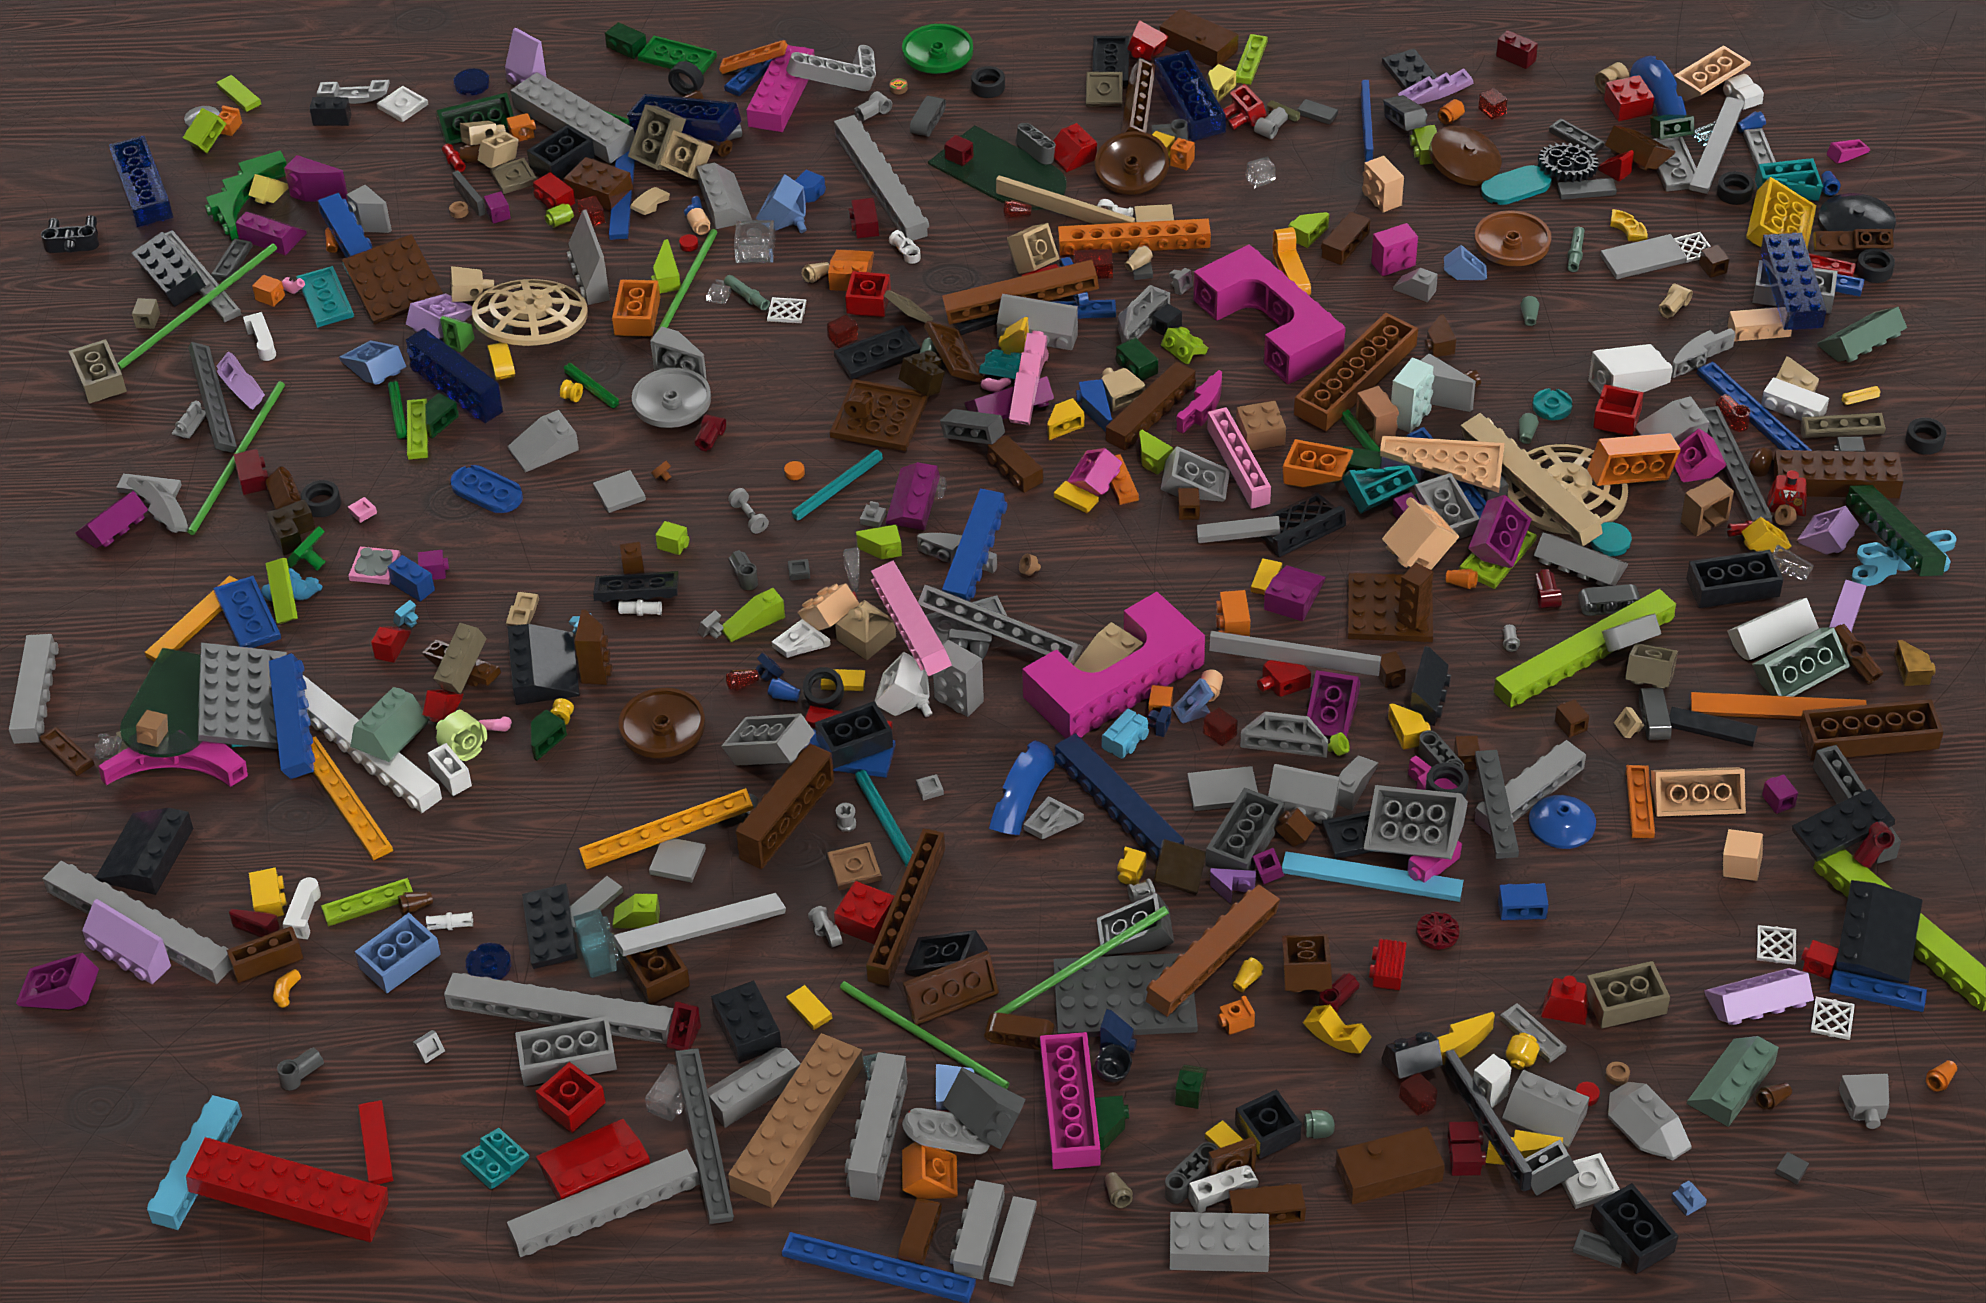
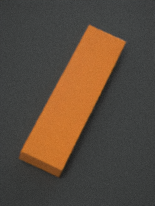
M785 40L723 58L719 70L724 74L783 56L788 44Z
M1626 765L1632 838H1654L1655 827L1649 767Z

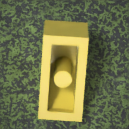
M1219 64L1210 70L1207 75L1208 89L1213 104L1217 105L1236 86V71Z
M255 174L249 196L255 197V201L258 203L266 204V201L274 203L289 189L288 184Z

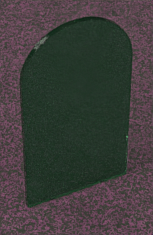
M975 125L960 136L973 142L974 157L964 166L945 159L944 149L928 161V164L1009 207L1019 210H1039L1044 208L997 194L996 178L999 175L1063 196L1066 192V178L1057 167L1038 162L1026 151Z
M162 648L120 725L121 738L130 749L150 757H173L190 752L203 742L198 741L200 654ZM146 710L167 715L168 732L158 747L137 742L136 725Z

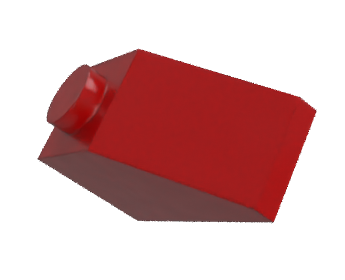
M393 626L379 627L371 641L375 659L395 663L411 634V630Z
M444 689L427 690L422 715L430 717L429 720L433 722L444 720L448 715L455 712L464 693L458 694Z

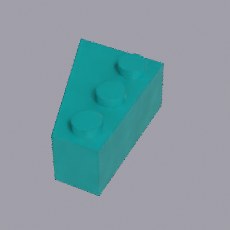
M1813 158L1758 164L1755 175L1758 189L1772 177L1805 199L1819 201L1823 185Z
M1409 465L1385 467L1384 469L1349 470L1342 477V481L1360 514L1411 491L1415 484H1418Z

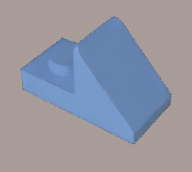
M1200 678L1172 708L1182 723L1208 716L1211 712L1206 703L1214 696V693L1206 680Z

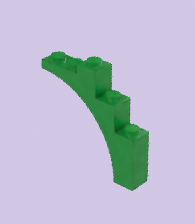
M281 150L239 162L240 170L237 171L238 175L222 180L224 186L221 188L222 192L206 197L207 205H205L207 215H211L214 222L219 221L220 224H223L222 227L225 235H229L232 241L239 239L235 222L241 208L251 197L249 192L255 174L276 180L286 176L284 167L287 164Z

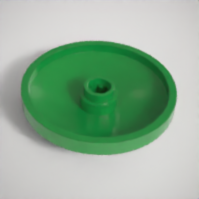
M929 24L911 31L905 37L902 43V54L906 63L916 70L926 73H947L963 67L970 61L973 55V40L965 30L957 26Z

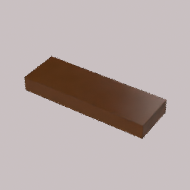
M57 726L39 737L40 743L76 776H79L95 765L93 759Z

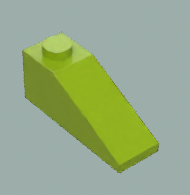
M668 239L664 240L653 267L654 275L651 276V280L658 281L660 294L676 291L681 287L678 269Z
M774 588L754 596L722 625L724 627L722 630L723 634L731 643L785 618L784 600Z

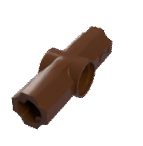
M1845 624L1836 626L1834 629L1850 666L1856 669L1867 684L1877 681L1883 675V671L1867 653L1865 645L1855 638ZM1859 652L1861 655L1853 656L1851 653Z

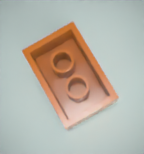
M620 280L612 316L614 335L653 336L660 303L658 281Z

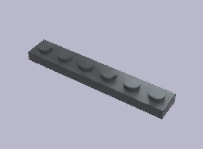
M1475 751V761L1496 859L1518 857L1519 849L1498 751Z

